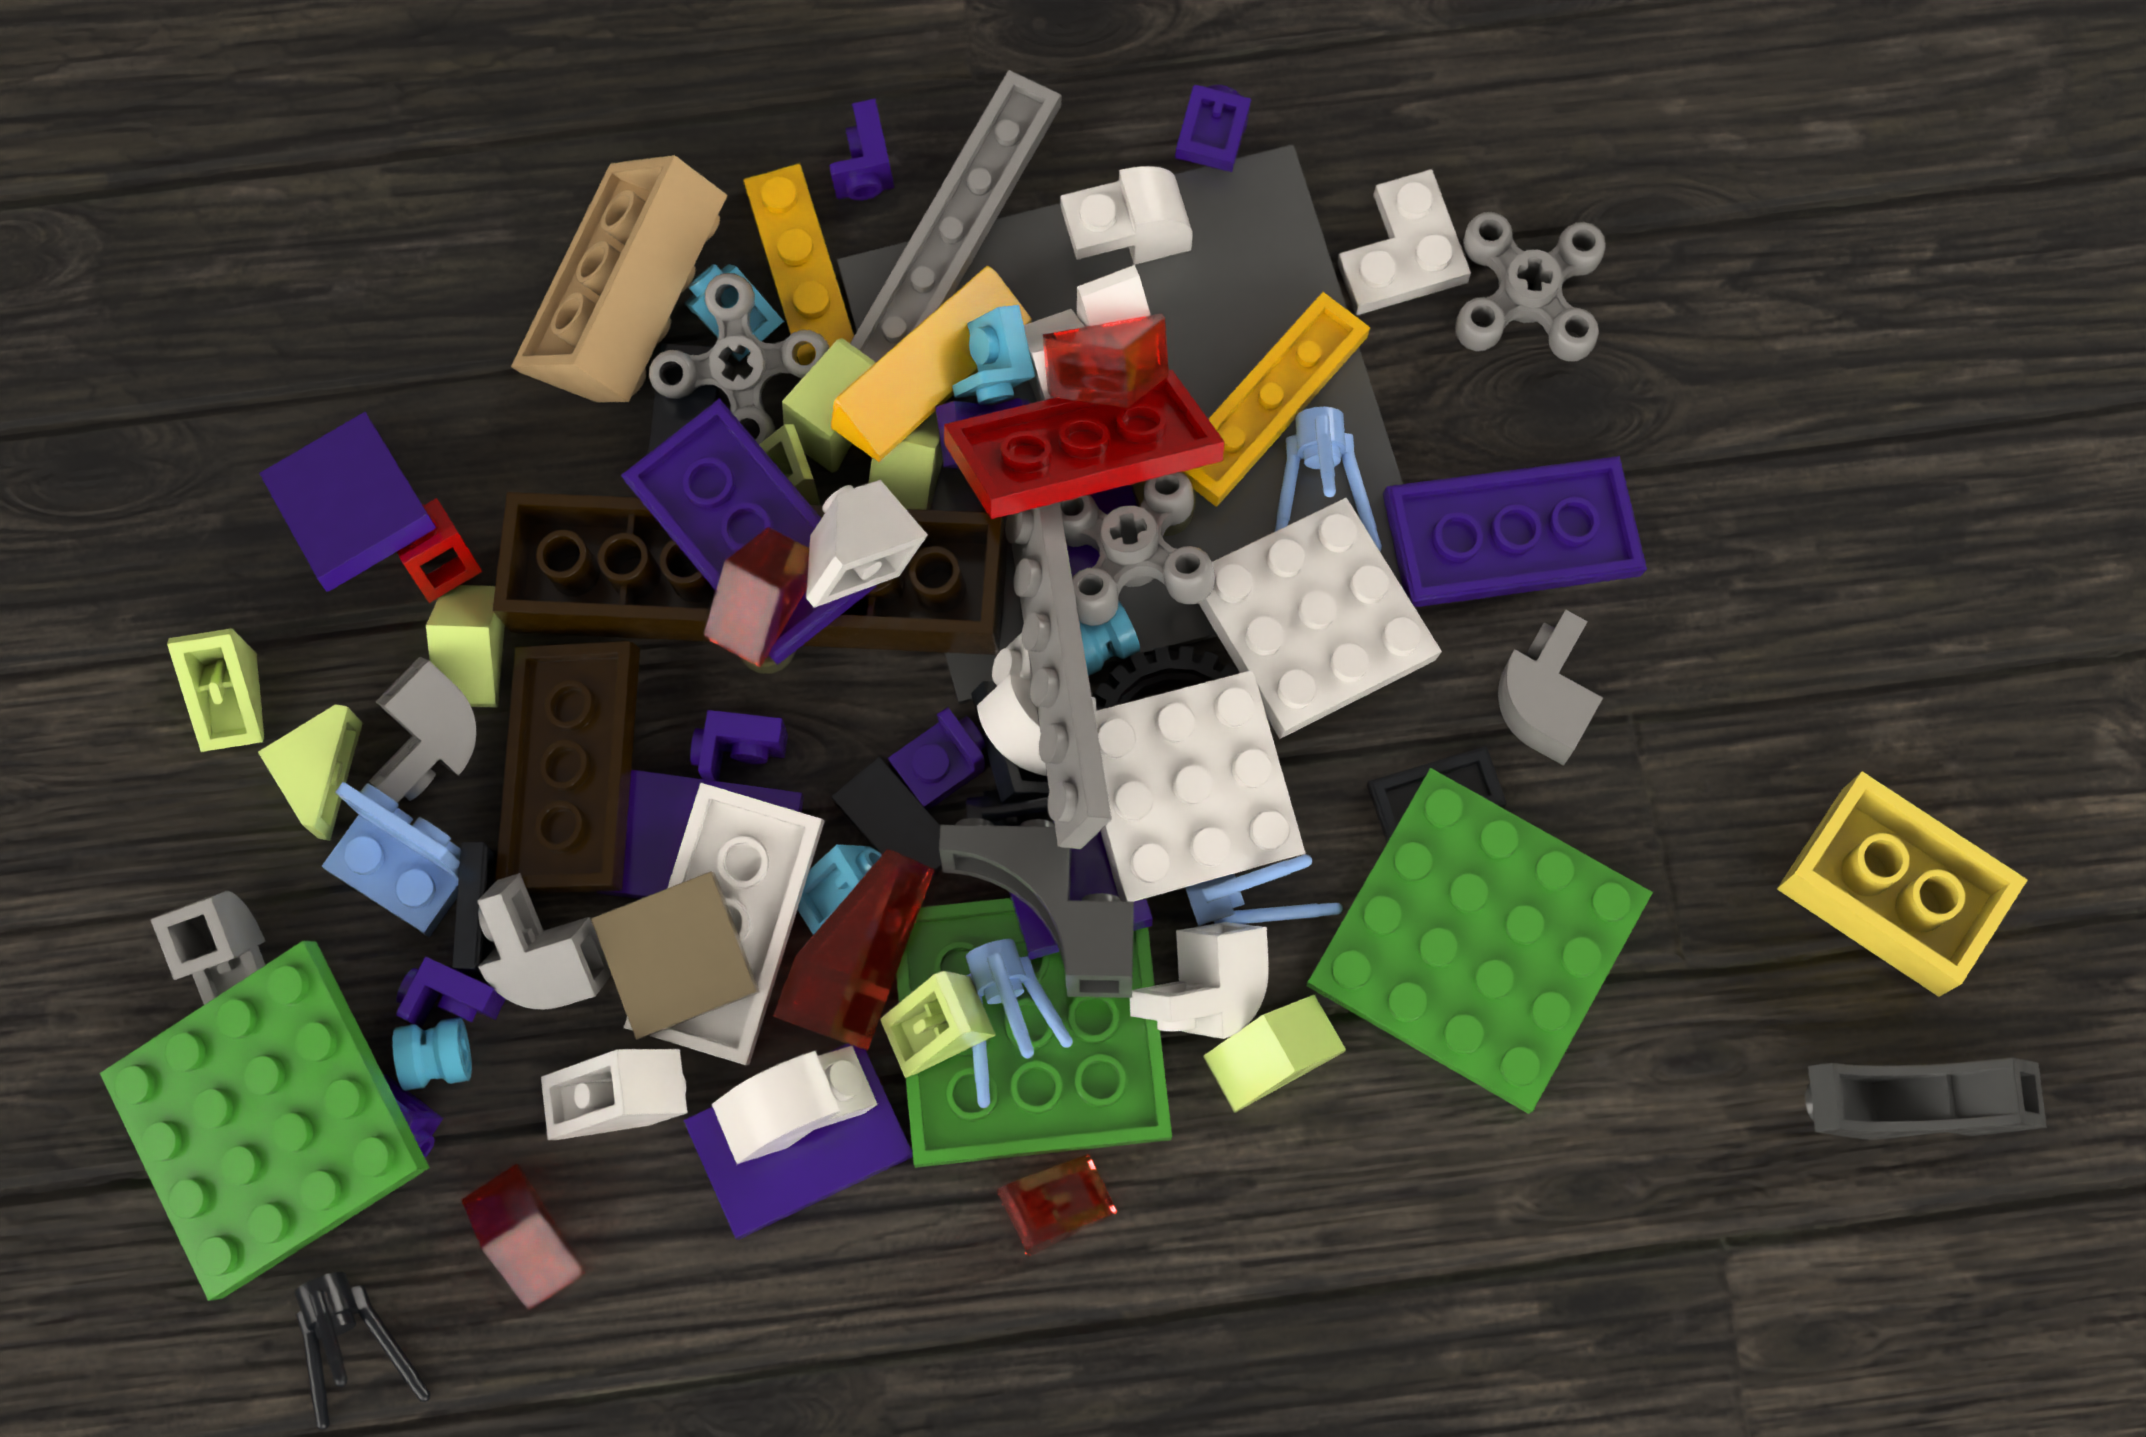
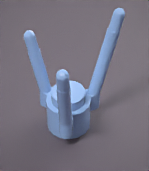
M1313 407L1299 412L1295 417L1296 435L1286 438L1287 460L1277 510L1275 531L1288 526L1290 521L1300 459H1304L1305 466L1312 469H1320L1323 492L1327 497H1333L1336 493L1334 467L1342 459L1359 518L1377 548L1381 551L1382 545L1377 532V526L1354 454L1353 435L1345 433L1343 413L1333 407Z
M1307 854L1236 877L1234 873L1185 887L1198 926L1213 921L1215 924L1222 922L1249 924L1318 918L1320 916L1339 915L1342 913L1343 907L1340 903H1315L1233 910V908L1245 904L1241 891L1309 867L1312 864V858Z
M1002 939L986 943L971 950L966 955L970 974L966 976L971 977L982 1004V996L984 995L988 1004L1003 1003L1014 1038L1024 1058H1031L1034 1054V1049L1016 997L1024 992L1022 983L1060 1044L1065 1048L1072 1045V1037L1037 980L1029 957H1019L1014 940ZM985 1040L972 1047L978 1105L982 1108L990 1105L989 1069Z

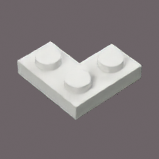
M1432 169L1376 185L1374 198L1390 239L1339 253L1337 261L1356 316L1468 283L1471 272Z

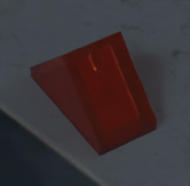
M1162 313L1043 334L1047 390L1051 397L1128 408L1169 376L1166 322Z
M767 527L725 560L704 631L705 638L761 667L807 590L809 548Z
M1089 1154L1008 1183L997 1189L999 1200L1027 1258L1117 1213Z
M517 1163L461 1199L481 1249L527 1309L531 1310L585 1274L581 1264Z

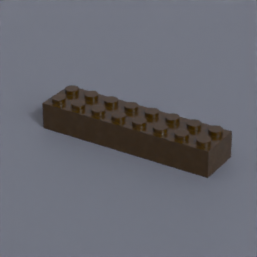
M507 492L492 611L512 633L759 644L639 498ZM811 505L822 518L825 514L822 510L823 505ZM906 509L928 536L900 576L877 584L873 590L802 645L998 655L1000 652L1008 548L1003 516L990 519L987 512Z

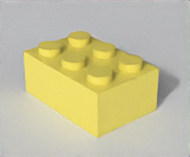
M1860 772L1841 790L1777 890L1940 997L1963 983L2026 884L2027 879L1866 773Z

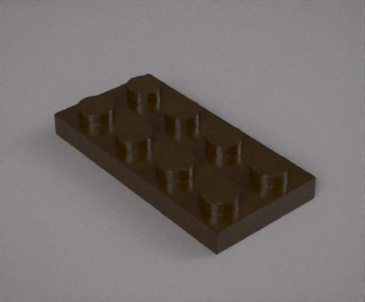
M618 641L515 647L495 882L520 873L528 894L622 891L640 648L633 642Z

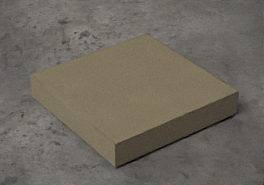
M711 871L591 919L636 1040L648 1037L760 992L715 872Z

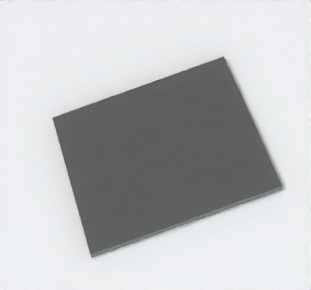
M1294 144L1236 158L1233 172L1205 166L1174 174L1193 233L1191 251L1135 265L1140 276L1162 353L1160 372L1173 370L1208 419L1322 292L1347 309ZM1061 203L996 219L954 294L983 268L989 266L998 273L1032 318L1031 322L1072 309L1077 316V286L1133 266L1134 263L1129 247L1077 260L1062 213ZM909 241L837 259L856 331H858ZM1358 348L1303 410L1313 407H1333L1343 413L1345 433L1353 435L1355 458L1382 545L1380 552L1402 586L1383 492L1387 486L1400 485L1403 482L1360 348ZM1028 380L1013 387L1014 397L986 405H996L1016 398L1028 399L1030 403L1037 402ZM953 395L944 403L959 401L978 404L977 395L955 398ZM1295 420L1217 507L1195 491L1196 506L1191 523L1184 531L1176 535L1163 536L1164 541L1177 549L1183 546L1200 548L1208 554L1213 562L1275 532L1276 516L1287 460L1286 438L1296 435ZM1300 459L1288 525L1346 497L1358 515L1342 459L1334 467L1336 493L1333 497L1324 495L1320 469L1309 468L1305 466L1304 459ZM942 462L930 510L986 512L959 468L944 467ZM1008 515L1003 516L1005 527ZM1009 542L1000 651L1022 633L1024 624L1020 596H1017L1014 590L1015 564L1012 544ZM1154 578L1150 583L1138 587L1123 586L1119 593V601L1124 607L1138 637L1141 647L1140 652H1143L1145 656L1153 654L1154 648L1168 646V649H1173L1218 637L1198 603L1183 604L1177 602L1170 596L1166 586L1158 579ZM945 653L959 705L972 702L971 692L983 681H993L992 668L997 655ZM1136 654L1125 659L1116 656L1110 657V659L1104 661L1102 667L1130 660V657Z

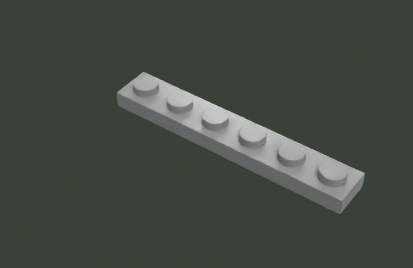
M1008 70L853 337L851 345L877 362L953 296L1061 107V94Z
M1060 502L1008 515L1005 533L1008 542L1012 544L1015 564L1013 584L1016 595L1020 596L1024 622L1022 644L1029 655L1032 674L1030 696L1032 703L1037 707L1041 733L1039 755L1046 765L1050 791L1048 796V813L1055 824L1058 847L1082 849L1112 817Z

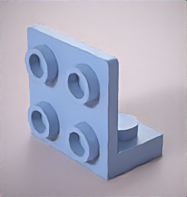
M342 782L335 793L359 815L323 863L322 867L421 933L430 937L457 899L461 849L450 842L451 838L446 833L421 817H418L413 826L410 825L413 818L399 809L397 802L372 785L366 783L361 792L345 782Z

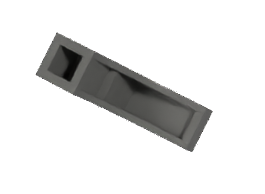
M968 818L958 821L956 825H940L939 851L944 873L963 874L992 882L1020 898L1043 921L1059 949L1064 964L1067 997L1132 998L1134 902L1121 901L1115 895L1104 893L1086 895L1082 898V901L1070 900L1071 848L1058 847L1054 822L1036 819L1025 821L1020 826H994L992 822L984 819Z
M2011 1057L1985 1061L1912 1066H1861L1838 1063L1808 1066L1810 1084L1806 1088L1805 1102L1808 1114L1814 1121L1815 1132L1866 1140H1880L1941 1132L1978 1136L2047 1128L2039 1063Z

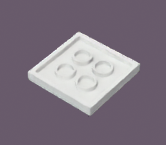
M1347 497L1213 561L1214 587L1211 594L1204 601L1198 603L1239 672L1254 671L1267 719L1279 739L1435 661L1442 652Z
M1253 670L1094 711L1112 817L1100 831L1121 901H1138L1305 854Z

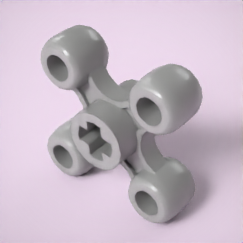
M1483 212L1475 216L1469 222L1463 238L1464 251L1474 263L1488 266L1495 272L1499 281V289L1487 298H1474L1466 302L1460 309L1455 324L1456 336L1460 343L1473 351H1485L1493 347L1500 340L1503 329L1509 322L1513 320L1521 323L1537 321L1546 330L1549 347L1558 358L1572 362L1587 357L1593 350L1599 335L1598 323L1587 310L1574 308L1567 303L1562 293V284L1572 276H1584L1593 272L1600 264L1606 247L1605 238L1600 229L1587 222H1576L1568 226L1561 233L1557 245L1552 251L1547 253L1541 250H1526L1523 252L1514 242L1512 227L1505 217L1495 212ZM1482 237L1491 238L1493 241L1485 240ZM1575 247L1582 248V249H1584L1585 251H1580V250L1576 249ZM1528 283L1533 284V291L1528 290ZM1473 322L1484 323L1487 327L1477 326ZM1567 332L1576 333L1579 338L1572 337Z
M723 273L715 276L708 283L705 290L706 306L716 318L719 327V335L715 346L701 355H689L680 350L662 352L653 359L650 365L649 379L653 388L667 398H683L690 395L696 388L704 385H715L721 388L729 398L732 414L742 425L751 419L758 423L760 434L755 441L760 444L776 430L773 419L765 411L762 403V390L766 382L773 376L781 373L793 374L803 378L830 347L822 335L812 330H799L792 333L784 341L776 344L760 341L753 334L750 327V313L755 305V294L751 284L745 278L735 273ZM735 287L739 293L737 304L731 308H724L721 303L722 293L727 288ZM804 344H812L816 350L814 361L808 365H801L797 359L798 349ZM748 349L751 353L748 356L747 362L753 367V371L748 377L737 374L733 380L730 375L734 367L727 360L731 353L736 352L743 355L745 350ZM678 363L682 367L683 377L678 384L670 385L666 379L667 369L671 365Z
M1183 472L1147 480L1144 486V499L1140 507L1122 506L1112 510L1108 515L1097 507L1093 497L1090 495L1060 502L1066 544L1071 547L1087 544L1095 548L1100 554L1096 565L1092 568L1083 569L1072 577L1078 617L1081 623L1089 626H1099L1107 623L1116 614L1119 606L1118 596L1123 586H1142L1150 583L1154 578L1166 586L1173 599L1183 604H1197L1204 601L1211 594L1214 587V567L1208 554L1202 549L1193 546L1173 548L1163 539L1166 529L1169 526L1184 522L1194 508L1193 487L1189 478Z

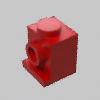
M437 498L426 505L422 504L436 528L397 551L402 563L429 603L483 572ZM453 547L458 555L456 558L429 574L425 573L422 568L423 564Z

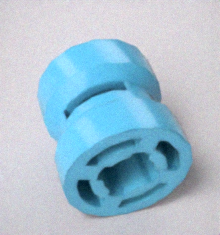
M1120 601L1115 616L1107 623L1099 626H1089L1079 621L1088 676L1100 671L1104 661L1110 659V657L1116 656L1125 659L1140 652L1141 647L1138 637Z
M456 1017L440 1020L435 1028H429L428 1030H423L415 1024L394 1029L392 1038L393 1057L396 1074L402 1090L408 1091L425 1088L430 1079H444L450 1084L470 1080L472 1073L471 1051L467 1030L462 1018Z

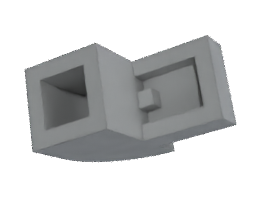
M1568 610L1564 611L1555 628L1545 622L1543 623L1526 655L1514 649L1502 672L1498 687L1500 710L1503 719L1512 733L1527 746L1563 766L1575 750L1603 697L1559 674L1588 622Z
M419 657L376 701L412 735L369 780L375 788L397 803L404 796L411 801L426 789L436 775L431 767L438 760L450 771L459 775L468 764L476 741L475 717L465 695L429 660Z
M520 873L497 880L477 900L480 906L478 917L481 929L485 937L489 941H494L496 945L478 967L488 984L510 1002L531 1009H554L595 997L611 977V971L590 917L543 931Z
M224 891L150 919L173 979L176 980L192 974L204 1005L265 966L258 945L265 942L263 934L248 907L232 892Z

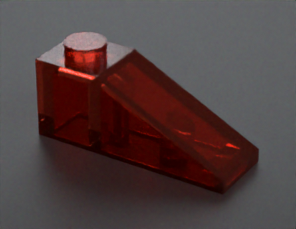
M887 849L795 956L773 1016L868 1051L935 869Z

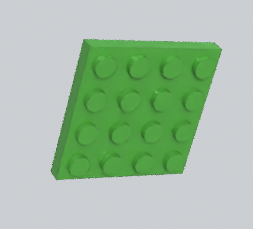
M1430 768L1306 986L1530 1114L1542 1096L1653 892Z
M1011 898L890 910L899 1003L936 973L949 971L962 975L970 974L966 955L971 950L986 943L1002 939H1012L1015 942L1019 957L1028 956ZM1148 927L1136 930L1133 933L1132 990L1155 986ZM1060 952L1030 960L1037 980L1072 1037V1045L1065 1048L1060 1044L1022 983L1024 992L1016 997L1034 1049V1054L1031 1058H1024L1014 1038L1003 1003L988 1004L985 995L982 996L983 1007L996 1034L986 1040L990 1105L986 1108L978 1105L972 1047L915 1075L906 1077L915 1168L1172 1140L1160 1030L1157 1029V1021L1130 1016L1129 998L1067 997L1066 975Z
M302 941L100 1073L208 1301L225 1298L430 1168L316 941Z

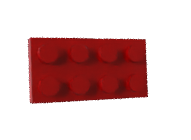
M1173 370L944 424V444L990 519L1017 514L1022 511L1073 500L1113 488L1132 485L1137 482L1223 461L1225 442Z

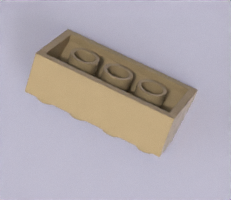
M675 155L610 164L511 367L524 375L597 403L629 402L645 381L647 373L645 367L656 344L669 331L671 325L670 315L680 294L690 285L695 276L696 268L694 265L705 242L713 236L720 222L718 214L727 194Z

